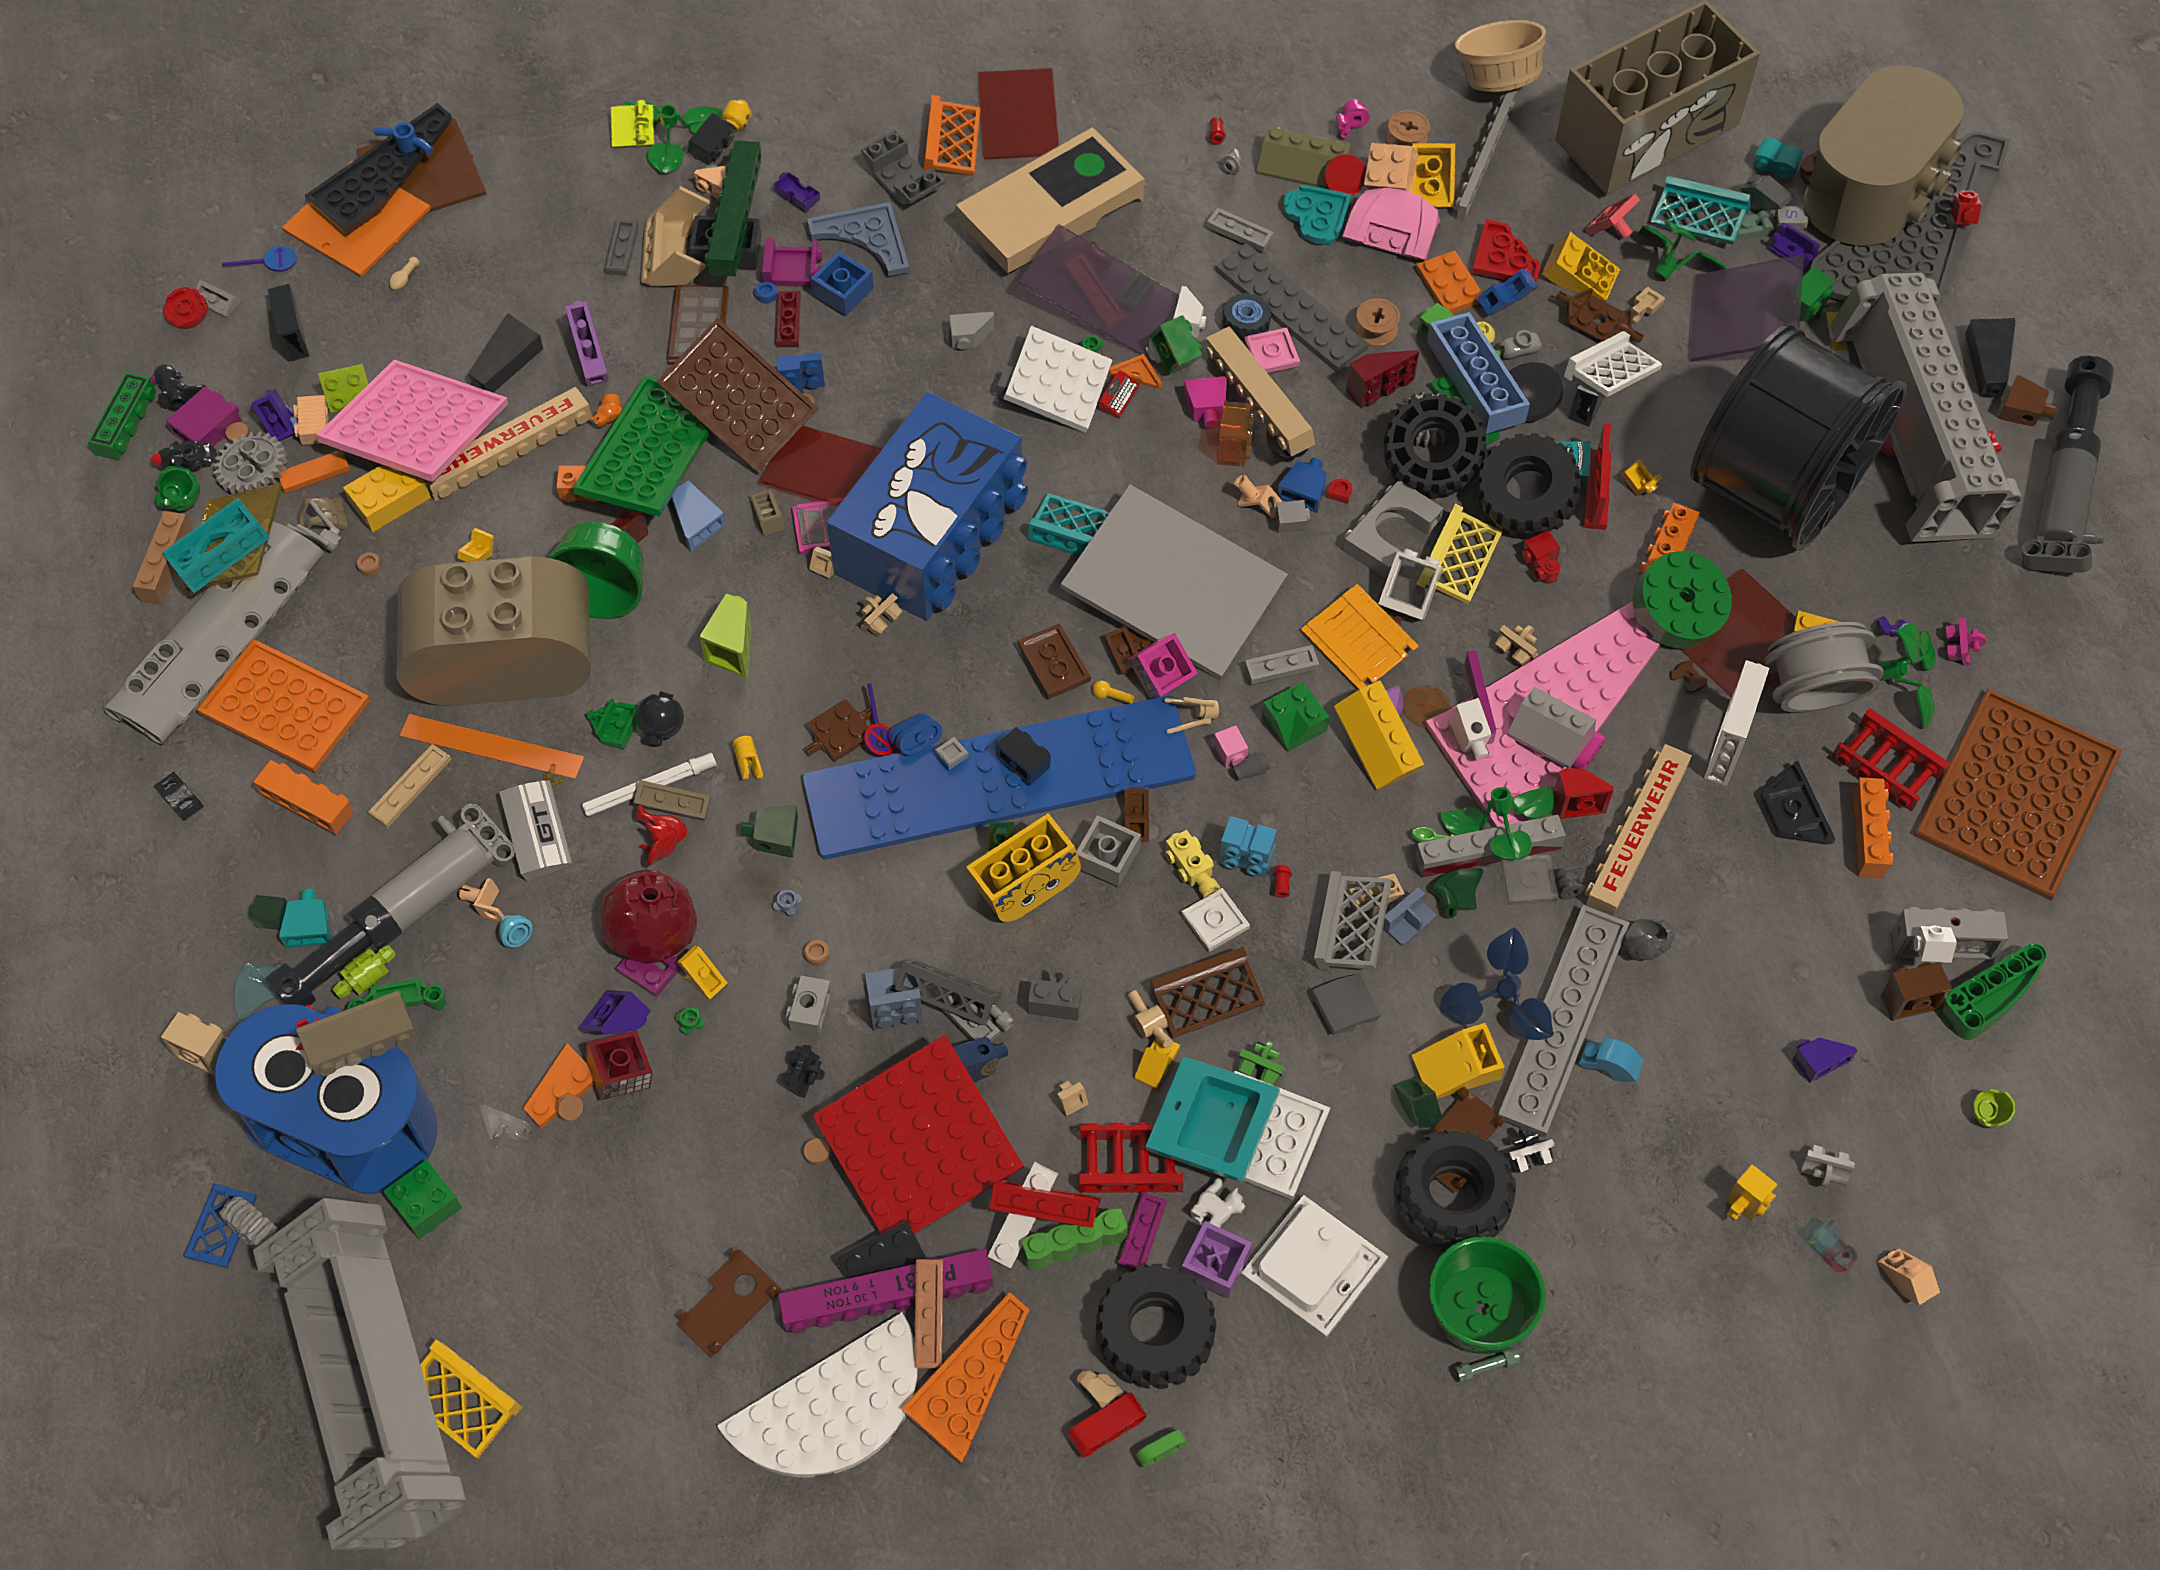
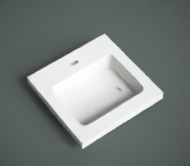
M1303 1195L1241 1272V1277L1326 1339L1385 1264L1388 1256ZM1345 1286H1348L1349 1288L1347 1289V1291L1343 1292V1288Z

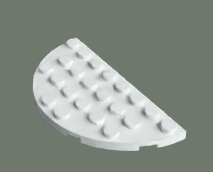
M903 1313L893 1317L717 1425L719 1431L738 1453L754 1462L755 1465L781 1475L815 1477V1475L833 1472L835 1474L866 1461L890 1441L901 1422L906 1418L902 1408L915 1395L918 1368H915V1342Z

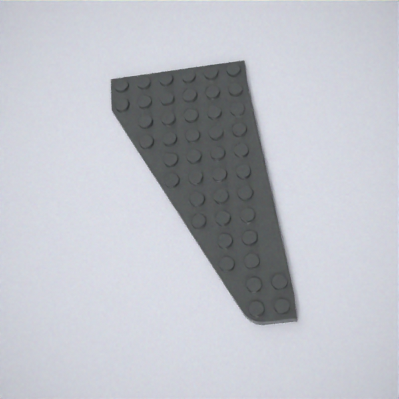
M1972 132L1965 135L1959 140L1963 145L1957 159L1952 166H1946L1945 170L1953 174L1947 189L1941 197L1934 194L1928 197L1931 199V205L1920 223L1910 220L1896 237L1880 244L1853 245L1836 240L1815 257L1811 268L1814 267L1835 280L1832 287L1834 292L1831 298L1845 301L1856 284L1864 280H1871L1881 273L1924 270L1926 278L1935 281L1942 299L1975 224L1961 226L1954 221L1950 214L1954 193L1964 190L1978 193V198L1982 203V210L2006 156L2010 139L1985 132Z

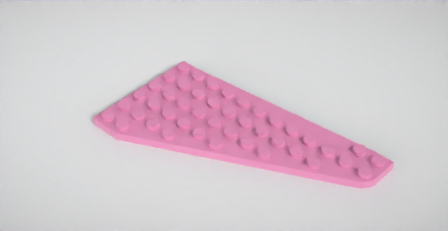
M1633 601L1486 688L1497 730L1494 742L1486 744L1489 756L1476 760L1473 751L1463 752L1448 722L1455 707L1426 721V728L1484 814L1488 807V801L1491 800L1493 789L1497 787L1509 789L1514 800L1518 795L1548 786H1553L1554 788L1559 771L1566 769L1561 764L1507 736L1521 703L1534 687L1596 719L1595 731L1598 732L1662 645L1653 639V635L1638 622L1633 608ZM1471 696L1470 698L1466 699L1461 703L1473 700V696ZM1513 807L1507 815L1509 825L1534 820L1526 818L1523 813L1517 814ZM1492 809L1488 818L1494 828L1505 826L1503 816H1498Z

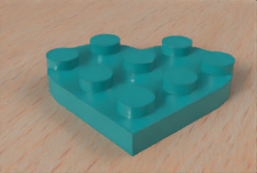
M1301 185L1299 189H1295L1292 192L1289 190L1285 195V217L1290 221L1300 223L1299 230L1304 241L1330 246L1342 231L1351 202V194Z

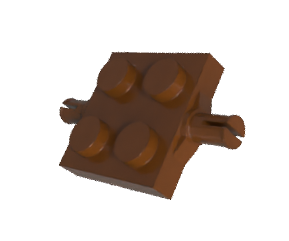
M845 699L808 722L807 728L814 735L815 742L805 747V752L808 756H811L821 749L836 762L865 744L864 733L868 728L865 721L873 716L871 706L859 713Z

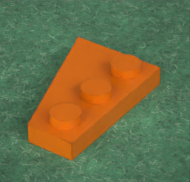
M566 1043L523 1108L525 1113L540 1129L558 1116L556 1103L561 1096L573 1094L580 1098L595 1085L588 1064L568 1043Z

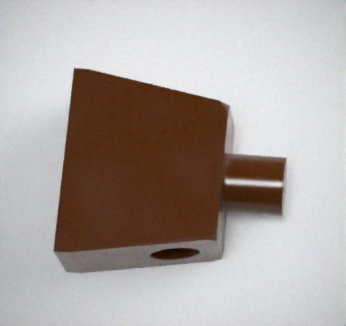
M2017 375L1998 419L2033 427L2040 416L2053 420L2058 407L2045 403L2049 395L2047 389Z

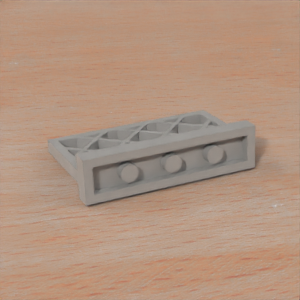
M1331 871L1314 955L1319 970H1329L1330 966L1364 969L1376 968L1391 888L1390 878L1342 876L1341 872ZM1348 884L1359 885L1361 888L1352 896L1346 892ZM1375 886H1384L1383 892L1375 898L1369 892ZM1366 893L1371 901L1360 908L1355 900ZM1352 904L1357 911L1346 918L1342 911L1345 907ZM1376 905L1379 908V913L1370 919L1364 912ZM1362 915L1367 922L1358 929H1355L1350 922ZM1348 925L1353 932L1344 939H1341L1338 936V932ZM1369 927H1372L1375 930V935L1366 941L1360 934ZM1358 937L1363 944L1351 951L1346 944ZM1342 947L1349 953L1342 959H1333L1334 953ZM1367 948L1371 952L1370 961L1359 960L1356 956Z

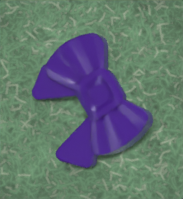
M1882 616L1877 621L1879 631L1883 635L1891 633L1892 637L1898 634L1896 632L1898 628L1909 624L1900 619L1898 625H1890L1885 616Z

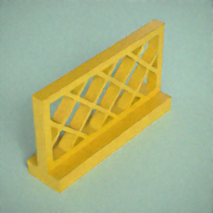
M435 1340L429 1347L431 1352L420 1366L428 1394L429 1382L442 1380V1394L429 1396L430 1401L443 1399L444 1413L435 1414L437 1425L474 1457L479 1458L511 1416H516L522 1409V1406L448 1346ZM435 1359L441 1364V1375L428 1377V1367ZM446 1368L451 1372V1374H447ZM458 1377L461 1383V1391L448 1393L447 1379ZM466 1385H468L471 1389L466 1390ZM479 1394L481 1407L467 1409V1395ZM461 1396L462 1410L449 1412L448 1398ZM486 1401L489 1402L491 1405L486 1406ZM497 1409L503 1414L496 1424L487 1425V1410ZM481 1412L482 1426L468 1428V1414ZM462 1415L463 1429L451 1430L449 1417ZM438 1418H444V1423ZM482 1431L483 1441L475 1449L469 1444V1433ZM458 1434H464V1439H462Z

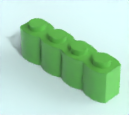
M1111 1209L1101 1213L1097 1218L1095 1217L1093 1228L1074 1224L1060 1225L1051 1229L1048 1233L1032 1234L1022 1241V1252L1028 1269L1038 1270L1047 1267L1053 1261L1063 1262L1070 1260L1078 1253H1092L1101 1248L1102 1245H1117L1127 1238L1128 1226L1122 1210Z

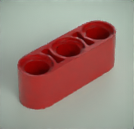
M1128 1393L1074 1426L1067 1435L1080 1456L1085 1458L1142 1423L1147 1418V1414L1134 1394Z

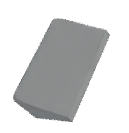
M202 280L199 281L196 287L206 298L208 308L225 317H228L242 301V299Z

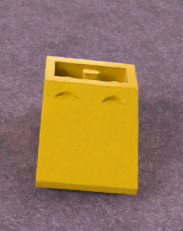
M1569 232L1555 243L1542 275L1557 286L1577 293L1592 288L1593 296L1606 301L1620 268Z
M1486 1023L1463 1029L1411 1056L1429 1101L1458 1093L1463 1087L1471 1089L1500 1080L1504 1071L1503 1062Z

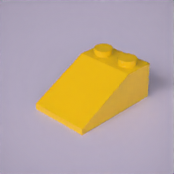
M1413 143L1412 146L1418 152L1412 193L1422 197L1434 208H1454L1455 144Z

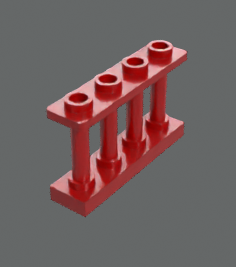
M1869 708L1864 713L1859 724L1863 728L1848 746L1839 742L1832 757L1839 764L1855 772L1859 778L1884 779V786L1888 789L1889 793L1888 796L1894 799L1901 807L1913 811L1920 799L1916 794L1931 776L1939 781L1950 762ZM1870 735H1873L1883 743L1866 760L1857 754L1856 751ZM1890 749H1893L1903 757L1886 774L1877 768L1876 765ZM1910 763H1914L1923 771L1906 788L1896 779Z
M1120 1122L1110 1125L1087 1123L1084 1126H1079V1140H1087V1172L1079 1174L1080 1193L1183 1192L1184 1175L1175 1171V1160L1164 1157L1165 1171L1163 1173H1152L1149 1171V1151L1146 1150V1144L1154 1128V1125L1150 1123L1140 1122L1136 1125H1125ZM1097 1140H1113V1172L1111 1174H1100L1098 1172ZM1123 1140H1138L1139 1171L1136 1174H1126L1123 1171Z

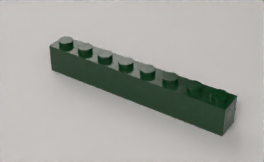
M734 141L733 149L729 150L730 163L726 164V178L722 180L723 193H719L720 207H716V222L712 223L713 237H709V253L705 254V266H709L710 275L736 277L762 160L760 142Z

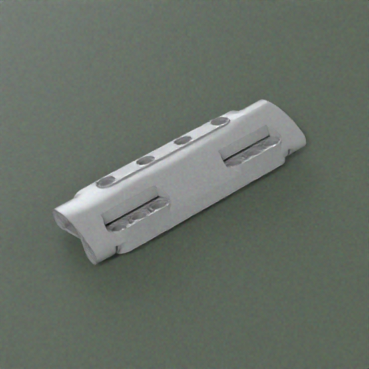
M267 520L262 525V528L269 535L270 539L255 549L259 555L253 556L248 554L233 565L242 566L245 570L244 572H237L231 566L215 578L214 582L168 635L153 648L127 678L125 684L104 707L105 712L119 722L125 719L155 742L163 744L178 725L181 726L194 712L250 642L256 639L310 574V570L324 555L323 551L298 532L279 523ZM226 582L230 585V588L223 589L218 583ZM274 587H282L285 593H277ZM252 620L257 626L250 628L245 624V621ZM168 650L172 656L163 657L159 651ZM219 654L224 655L228 661L219 662L215 656ZM146 667H153L157 673L149 675L144 669ZM137 684L142 690L140 692H133L129 689V686ZM193 689L197 692L198 696L189 697L185 691Z

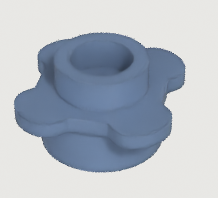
M781 890L777 896V901L773 904L776 911H784L787 915L792 916L796 913L797 905L802 902V897L791 890Z

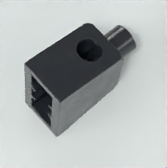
M1582 381L1577 388L1569 419L1589 427L1603 401L1604 395ZM1591 400L1588 405L1589 408L1584 406V401Z

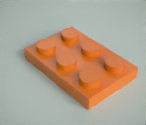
M1456 251L1440 255L1416 265L1418 274L1435 301L1444 308L1449 309L1452 314L1480 304L1477 297L1482 294V291Z

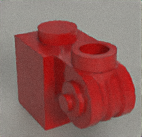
M1550 531L1525 540L1522 551L1523 560L1530 564L1536 579L1547 583L1557 581L1561 567L1557 561L1561 547Z

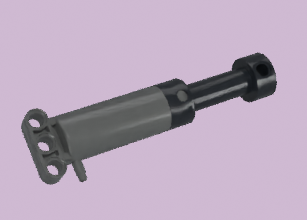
M2080 356L2073 359L2068 365L2064 387L2072 398L2066 429L2060 431L2055 436L2036 540H2028L2021 547L2023 565L2029 570L2087 572L2092 567V551L2088 544L2104 543L2103 536L2085 535L2101 448L2100 439L2094 433L2099 400L2105 398L2110 393L2114 375L2112 364L2099 356Z

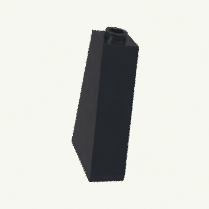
M285 284L268 289L276 332L288 362L309 357L297 305L290 285Z
M508 313L469 371L470 385L494 393L544 349L540 335Z
M2015 318L1971 319L1965 334L1980 396H2002L2007 386L2016 323Z

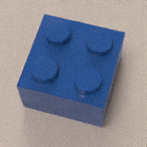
M839 251L811 278L813 295L846 316L874 289L872 271Z

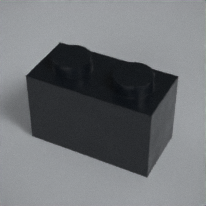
M712 112L690 138L688 153L710 165L714 159L717 160L720 157L722 149L732 143L734 139V125Z
M1017 727L996 744V757L1029 785L1033 784L1050 768L1051 755L1045 747L1037 745L1027 732H1022Z

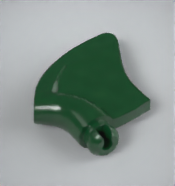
M1458 869L1443 875L1435 883L1431 892L1440 899L1445 917H1455L1457 910H1475L1477 908L1475 893L1482 878L1483 869Z

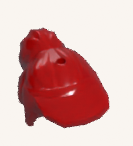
M641 804L637 806L635 819L647 823L646 827L649 828L648 839L651 847H647L645 844L640 846L649 854L647 866L650 867L658 860L669 856L675 850L677 843L683 841L687 836V827L680 819L674 816L652 815L647 813Z

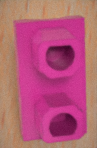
M1966 617L1959 618V624L1946 626L1947 641L1960 640V644L1947 645L1949 660H1962L1963 666L1970 665L1969 647L1972 648L1973 652L1980 651V647L1986 644V636L1979 633L1978 629H1972L1971 634L1968 635Z

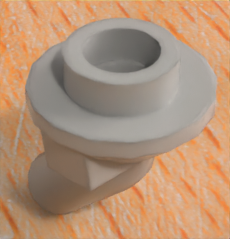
M1233 149L1230 154L1223 157V166L1231 174H1237L1240 171L1241 157L1239 151Z

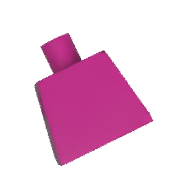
M1226 376L1184 380V397L1194 421H1204L1206 428L1216 427L1218 425L1217 419L1225 418Z

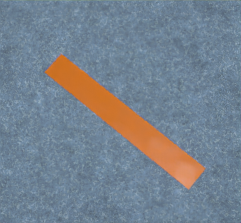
M412 714L408 715L399 735L576 779L584 756Z

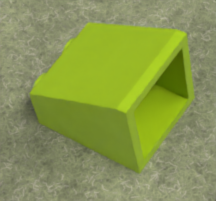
M725 594L701 633L700 642L705 662L747 678L749 674L752 625L747 601L742 597Z

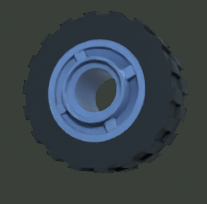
M1244 293L1232 296L1229 301H1226L1223 309V328L1225 329L1230 326L1241 341H1245L1246 336L1265 333L1269 330L1271 308L1268 306L1267 301H1264L1262 297H1258L1255 294Z

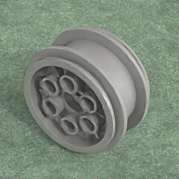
M1835 622L1802 629L1778 639L1769 646L1768 655L1764 659L1765 667L1778 672L1781 683L1772 693L1773 700L1781 704V708L1788 712H1812L1842 706L1872 694L1880 687L1879 680L1884 675L1883 668L1877 664L1870 663L1867 649L1875 642L1874 634L1866 630L1865 625L1858 622Z

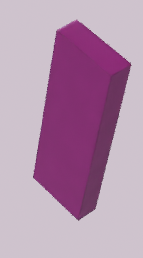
M1142 1193L1118 1266L1135 1271V1267L1140 1265L1146 1267L1167 1205L1166 1199Z

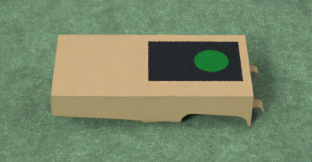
M1092 127L957 204L956 220L1009 273L1096 227L1099 219L1109 212L1135 199H1140L1141 203L1144 202L1145 178Z

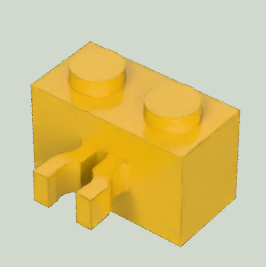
M1752 1164L1736 1182L1726 1200L1732 1205L1727 1216L1734 1221L1741 1214L1750 1221L1757 1214L1762 1217L1776 1197L1773 1191L1778 1184Z

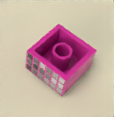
M1175 633L1162 637L1128 658L1130 665L1150 699L1161 697L1198 674Z

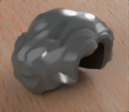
M1638 919L1626 932L1624 940L1626 951L1633 959H1656L1670 949L1671 943L1675 938V931L1671 924L1665 920Z

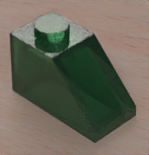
M1417 1076L1393 1085L1410 1121L1419 1129L1432 1127L1436 1122L1443 1120L1436 1092Z

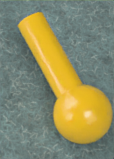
M1097 681L1092 687L1093 695L1099 699L1111 697L1130 704L1134 701L1133 694L1113 689L1106 681Z

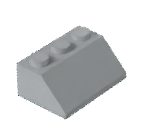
M1534 687L1521 703L1507 736L1562 766L1570 768L1594 737L1596 719Z

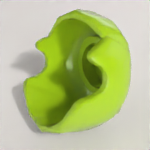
M1987 1089L1975 1097L1972 1103V1113L1981 1125L1989 1128H1999L2011 1121L2015 1114V1102L2006 1091Z

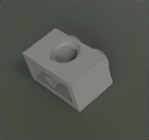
M807 976L800 977L799 984H795L793 987V1005L788 1006L786 1021H789L791 1031L820 1036L832 993L830 981ZM805 1003H813V1006L809 1008L802 1007Z

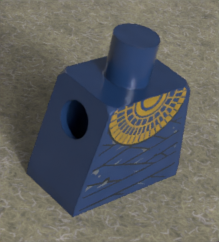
M988 1037L953 1047L974 1083L995 1073L998 1060L1008 1056V1050L1003 1042L993 1046Z

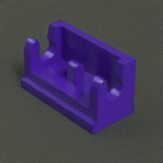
M1785 222L1781 226L1779 233L1773 235L1767 250L1803 273L1813 263L1820 244Z

